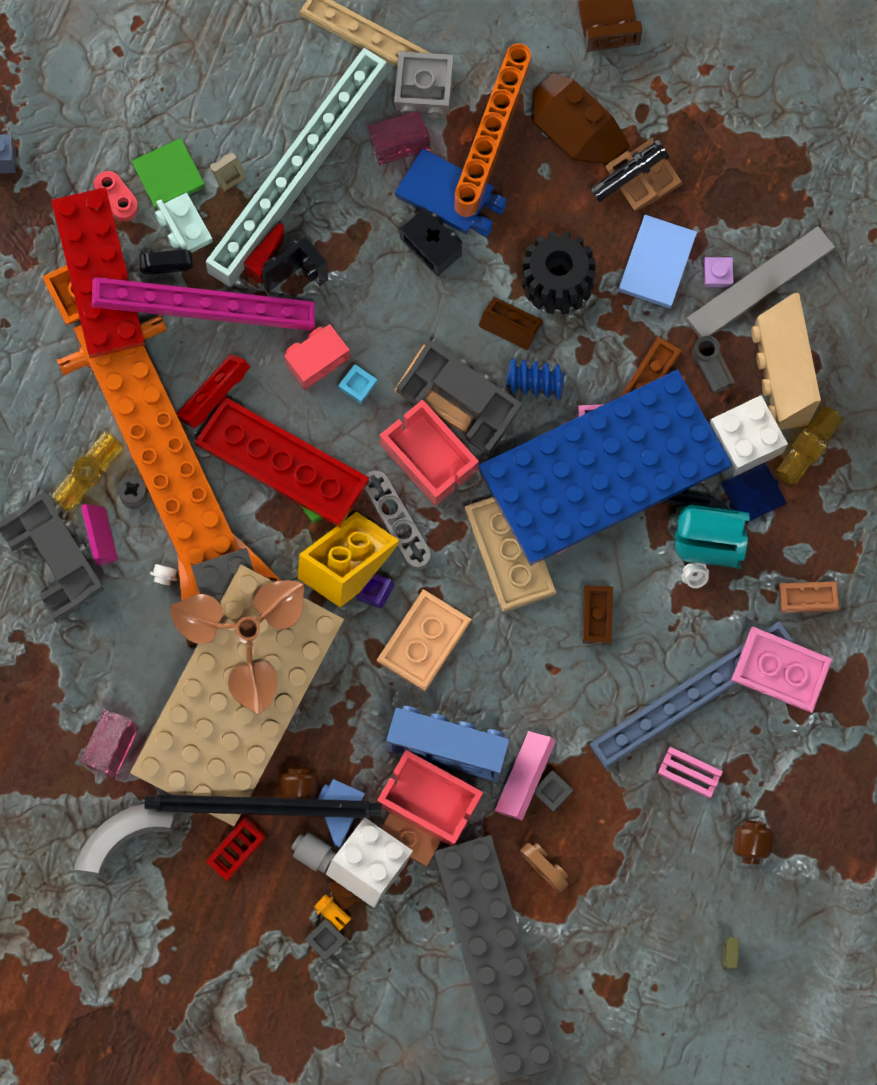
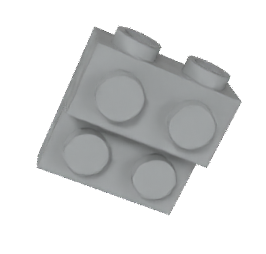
M399 51L394 98L395 111H400V114L406 117H413L416 115V112L427 113L428 117L434 119L442 118L444 114H450L454 55Z

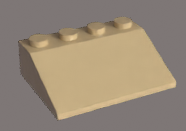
M793 293L759 315L754 327L751 328L752 340L754 343H758L760 352L756 355L759 370L763 369L765 379H762L763 394L769 398L770 406L767 407L780 430L808 426L821 401L799 293Z

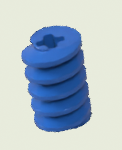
M511 358L506 389L510 385L512 394H516L519 387H522L523 395L527 396L532 388L534 397H538L541 390H544L546 399H549L554 391L556 399L560 400L565 370L561 373L560 365L556 364L554 369L550 371L548 363H544L542 369L539 370L537 361H533L531 367L528 368L526 360H522L519 367H517L515 358Z

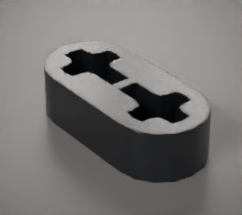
M172 250L142 254L139 257L140 272L143 274H163L190 270L193 267L192 253L188 250Z

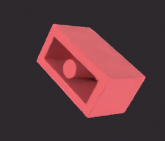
M329 324L325 328L318 327L312 331L309 339L303 343L297 342L290 346L286 351L287 354L284 355L285 365L305 390L350 359V350Z

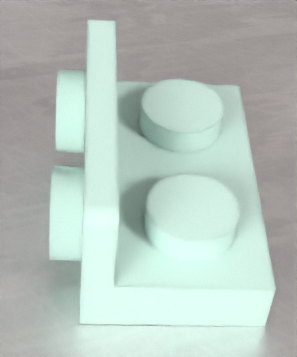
M187 193L166 203H163L161 199L156 201L158 211L155 212V216L161 227L167 226L170 232L167 237L174 250H188L192 253L213 242L209 231Z

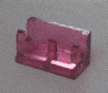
M420 111L368 127L371 146L379 166L419 154L422 148L427 151L431 150L430 135Z
M104 709L80 763L94 772L97 770L106 777L115 780L139 727L131 719Z

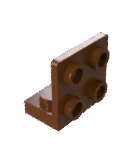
M580 0L578 2L586 52L640 45L643 32L641 21H636L632 0Z

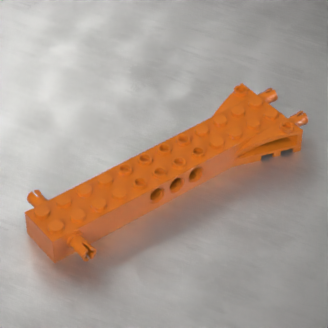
M160 315L140 324L144 340L167 331ZM82 326L74 327V332L81 347H79V351L57 359V363L63 376L85 366L91 368L178 555L181 599L184 600L190 596L200 594L191 565L243 548L248 550L254 572L273 582L281 581L231 532L145 347L140 346L89 358ZM186 639L188 647L195 644Z

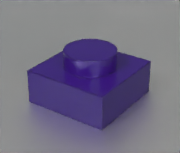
M374 574L355 597L360 602L382 609L395 584L391 579Z

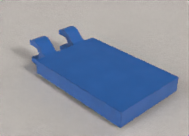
M423 148L395 191V197L419 210L425 207L430 213H436L443 223L467 235L470 229H473L480 235L488 237L493 229L491 227L493 222L488 218L479 217L483 207L485 206L496 214L502 215L507 206L505 205L507 199L500 195L492 194L494 186L488 183L476 214L471 217L458 215L454 208L456 187L463 170ZM467 197L461 199L464 202L473 201Z

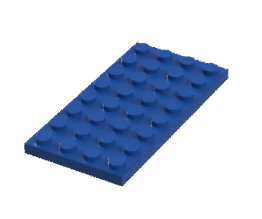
M677 369L478 465V470L529 565L532 566L730 469L732 464Z

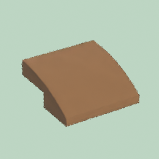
M653 138L630 153L626 151L607 164L605 167L610 174L633 159V153L636 151L641 152L653 143ZM663 159L651 167V171L648 174H643L642 172L620 188L634 211L644 208L683 185L668 160Z

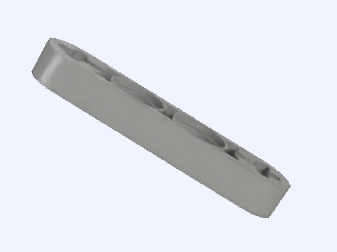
M374 470L369 472L366 476L369 477L370 482L364 489L365 494L388 533L399 540L397 549L409 568L413 570L425 569L430 562L431 555L426 542L388 477L381 471ZM372 479H375L377 482L382 480L381 490L384 496L378 501L375 500L379 498L377 489L375 487L369 488ZM385 502H394L398 506V510L394 515L383 513L382 506ZM406 525L410 527L412 534L408 539L397 537L395 532L399 526ZM416 539L418 542L414 543L415 549L418 553H425L423 561L420 563L417 559L411 560L413 551L408 546Z

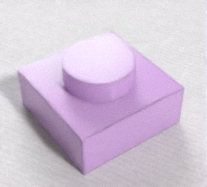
M705 257L704 287L733 286V257Z

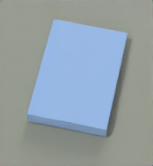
M644 215L618 292L671 309L697 232Z

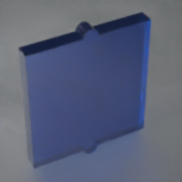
M765 463L721 483L730 501L729 507L735 511L749 512L750 520L746 521L745 524L787 504L778 487L779 482L774 480Z

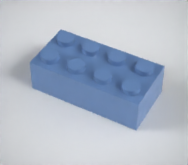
M403 706L402 709L396 707L386 740L387 752L403 756L405 750H408L433 765L498 783L510 740L504 738V733L488 729L487 733L476 730L477 726L463 721H460L459 725L450 723L447 717L439 714H431V717L419 714V709L410 706Z

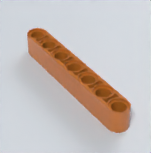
M513 44L507 50L456 187L454 208L457 214L462 217H471L479 209L526 81L531 52L524 44ZM518 59V60H521V61H523V62L517 63V62H514L513 60ZM506 82H512V83H514L515 85L510 86V85H506L505 83H506ZM497 105H504V106H506V108L501 109V108H498V107H496V106H497ZM488 128H496L498 131L491 132ZM480 151H487V152H489L490 154H488V155H482V154H480L479 152H480ZM478 174L481 178H472L470 175ZM467 197L473 201L464 202L461 199Z

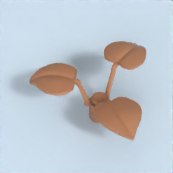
M290 580L276 581L263 586L258 590L253 600L255 610L262 615L256 619L253 617H243L237 624L218 623L223 615L221 605L215 598L205 594L193 595L172 604L170 614L177 630L193 643L206 644L212 642L216 636V628L232 629L235 631L236 638L246 643L248 666L241 665L232 671L228 680V688L232 697L239 704L255 714H261L273 700L277 688V676L273 667L268 662L261 661L253 665L252 641L257 638L260 632L259 623L265 619L269 626L279 630L288 629L296 624L303 610L305 586L301 582Z

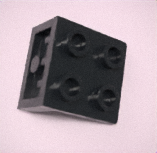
M306 236L300 241H292L285 248V252L278 258L272 257L264 264V269H262L264 289L267 292L273 290L300 268L310 282L314 280L321 286L328 281L327 261Z

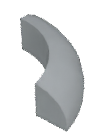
M144 804L117 813L105 821L89 837L81 849L73 872L102 878L112 856L128 840L135 836L153 832L173 833L178 812H156V810L145 809Z

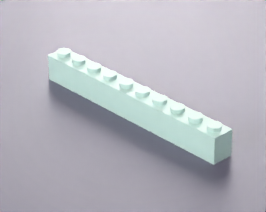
M365 48L362 49L206 260L208 274L228 287H232L245 269L244 261L279 223L387 76V62Z

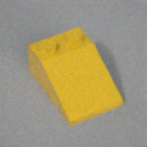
M355 512L343 522L340 528L336 526L299 554L297 578L341 608L360 593L399 545V540L358 512Z

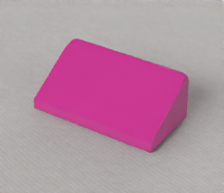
M82 505L81 509L95 563L100 566L116 562L118 557L106 509L95 505Z

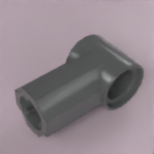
M712 336L700 337L691 351L692 361L699 366L712 394L727 390L735 384V381L720 353L719 342ZM699 348H709L712 352V355H702L699 352Z

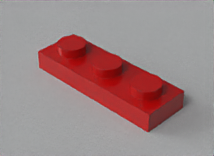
M230 354L176 413L178 419L193 428L202 424L207 419L208 414L217 404L222 402L233 386L244 378L245 373L251 366L244 359Z

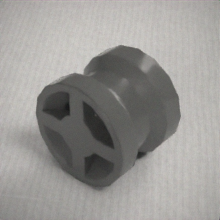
M135 475L127 476L120 481L118 494L126 507L134 509L146 503L148 491L140 477Z

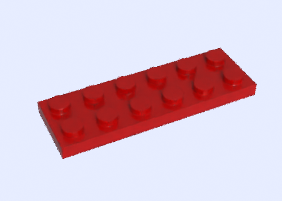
M106 187L51 200L89 358L144 346L145 343L137 312L92 307V281L94 277L129 281Z
M224 397L195 441L196 447L339 528L370 482L369 477L226 397Z

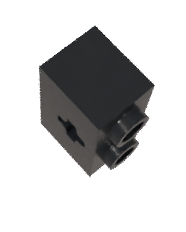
M425 207L400 228V239L437 277L462 256V241L453 231L449 233L443 227L441 218L434 212L430 213Z

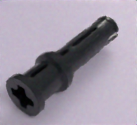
M657 138L653 139V143L641 152L636 151L633 153V159L593 187H590L599 203L642 172L643 174H648L651 171V167L663 159L668 160L670 158Z

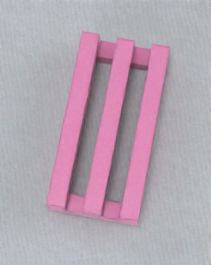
M669 747L657 774L710 799L723 771ZM671 757L681 760L710 775H713L714 777L713 779H711L703 774H700L688 767H685L671 760ZM667 766L674 768L710 786L708 789H705L667 771L666 768Z

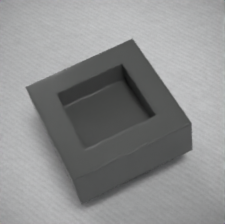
M552 770L536 787L534 794L553 812H556L575 790Z
M327 919L305 939L325 962L347 941Z

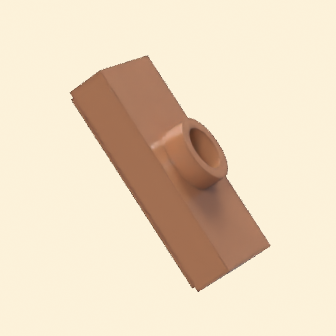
M837 581L779 584L781 614L838 612L839 610Z
M389 813L381 828L413 850L410 859L426 868L434 856V851H437L441 840L392 813Z

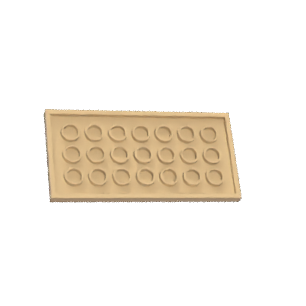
M240 564L219 603L223 615L218 623L237 624L243 617H253L255 619L260 617L262 614L257 612L253 606L254 597L259 589L273 581ZM303 598L301 616L292 627L280 630L274 629L269 626L266 619L259 623L260 632L257 638L252 641L253 665L261 661L268 662L273 667L277 676V688L273 700L261 714H255L239 704L232 697L228 688V680L232 671L241 665L248 666L246 643L236 638L234 630L216 628L214 640L210 643L198 644L130 773L172 795L250 797L344 619ZM209 813L234 827L241 815Z

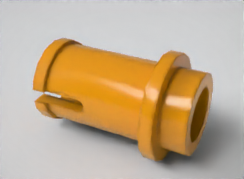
M325 894L314 906L317 910L316 914L319 915L321 913L340 931L352 918L333 901V896L330 898Z

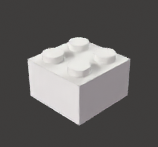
M758 396L712 418L709 423L732 464L729 470L733 477L783 454L788 445L762 396Z
M363 818L332 859L326 875L375 908L406 866L413 850L368 819Z

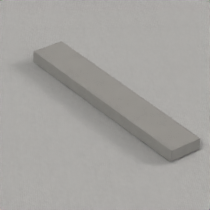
M817 226L687 317L686 322L699 338L706 335H714L834 251L835 246Z

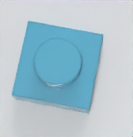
M354 364L338 385V389L359 404H362L378 383V379Z

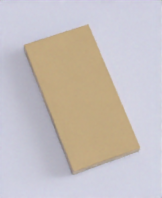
M493 497L464 507L502 613L556 595L545 560L532 566L529 565Z

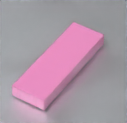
M528 731L495 808L496 812L523 820L556 741L553 738Z

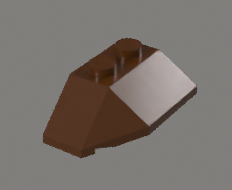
M552 73L534 89V124L572 160L607 165L630 148L629 142L614 117L574 79Z

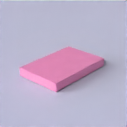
M751 627L731 681L806 712L813 713L832 659L758 628Z

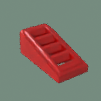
M281 223L274 227L244 261L245 273L260 285L263 283L262 269H264V264L272 257H276L284 240L285 230Z
M245 817L205 862L228 881L263 844L269 835L251 818ZM245 828L257 838L254 842L242 832ZM237 837L249 847L246 851L234 841ZM228 846L240 856L238 860L226 850ZM220 855L233 865L230 869L217 859Z

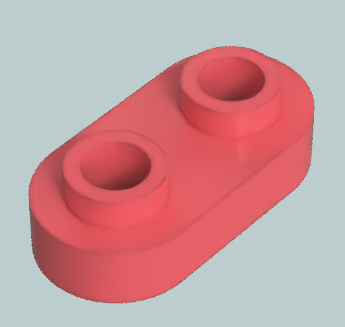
M104 171L98 174L94 180L95 189L105 187L103 183L106 181L112 182V185L106 187L113 217L122 222L135 218L138 213L137 200L121 178L112 171ZM121 202L129 203L125 208L119 207Z

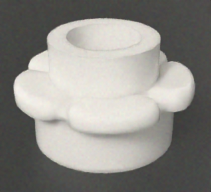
M689 563L683 568L684 573L681 575L682 581L688 584L689 587L700 588L707 583L709 570L706 568V564Z
M155 564L154 571H150V574L155 576L154 582L170 586L171 581H177V578H175L177 569Z

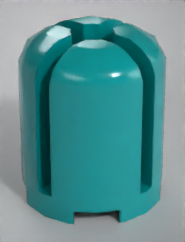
M697 505L685 507L677 520L678 529H676L674 540L676 554L685 562L741 569V561L745 559L748 537H746L747 530L744 528L745 522L750 520L749 512Z

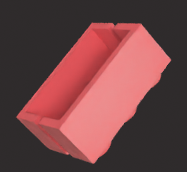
M421 400L403 415V423L398 419L380 434V446L434 506H437L455 491V483L459 487L478 471L479 461L424 400Z
M405 750L393 772V779L390 778L377 803H382L383 810L394 814L451 847L456 845L467 826V821H470L482 799L483 792Z

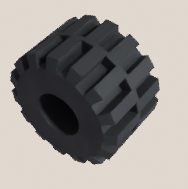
M556 231L549 232L548 239L539 236L535 239V247L529 245L526 250V257L523 258L522 285L525 288V296L529 301L534 299V307L541 310L543 306L547 307L548 314L554 315L555 310H561L562 315L569 314V309L572 306L575 310L580 309L583 300L588 301L591 297V291L594 289L596 261L595 258H592L593 251L589 245L583 248L584 240L579 236L575 240L571 239V233L563 231V236H556Z

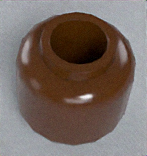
M308 767L287 768V772L280 776V798L318 799V776L311 772V768Z
M743 821V825H739L735 829L733 852L737 856L742 857L743 863L760 864V859H766L771 854L772 830L767 828L764 822Z

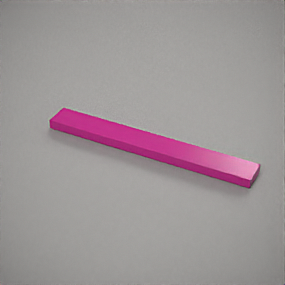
M94 277L92 281V307L308 331H313L315 328L314 301Z

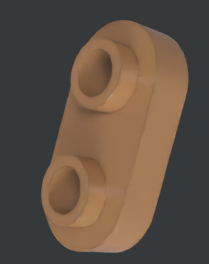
M527 843L519 850L522 857L555 891L561 893L569 885L566 881L569 877L558 864L553 867L545 859L548 854L539 844L535 843L532 846L530 843Z

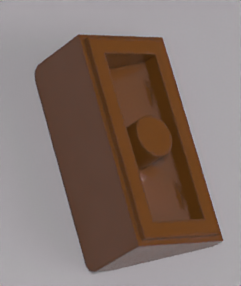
M493 297L483 312L479 327L528 350L543 320Z

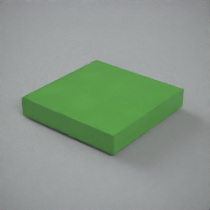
M181 138L131 161L155 210H158L156 201L160 199L163 203H166L185 193L190 195L205 188V183Z

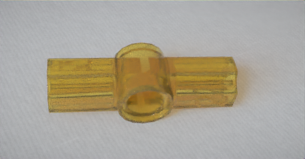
M824 406L812 420L809 427L803 429L792 444L791 451L775 471L780 480L787 485L795 487L809 466L815 464L828 446L827 442L844 420L839 412L831 407Z
M104 431L83 457L76 460L73 470L51 495V499L62 509L71 513L88 491L100 483L103 473L121 453L124 446L115 437ZM91 467L95 469L90 477L80 475L84 468Z

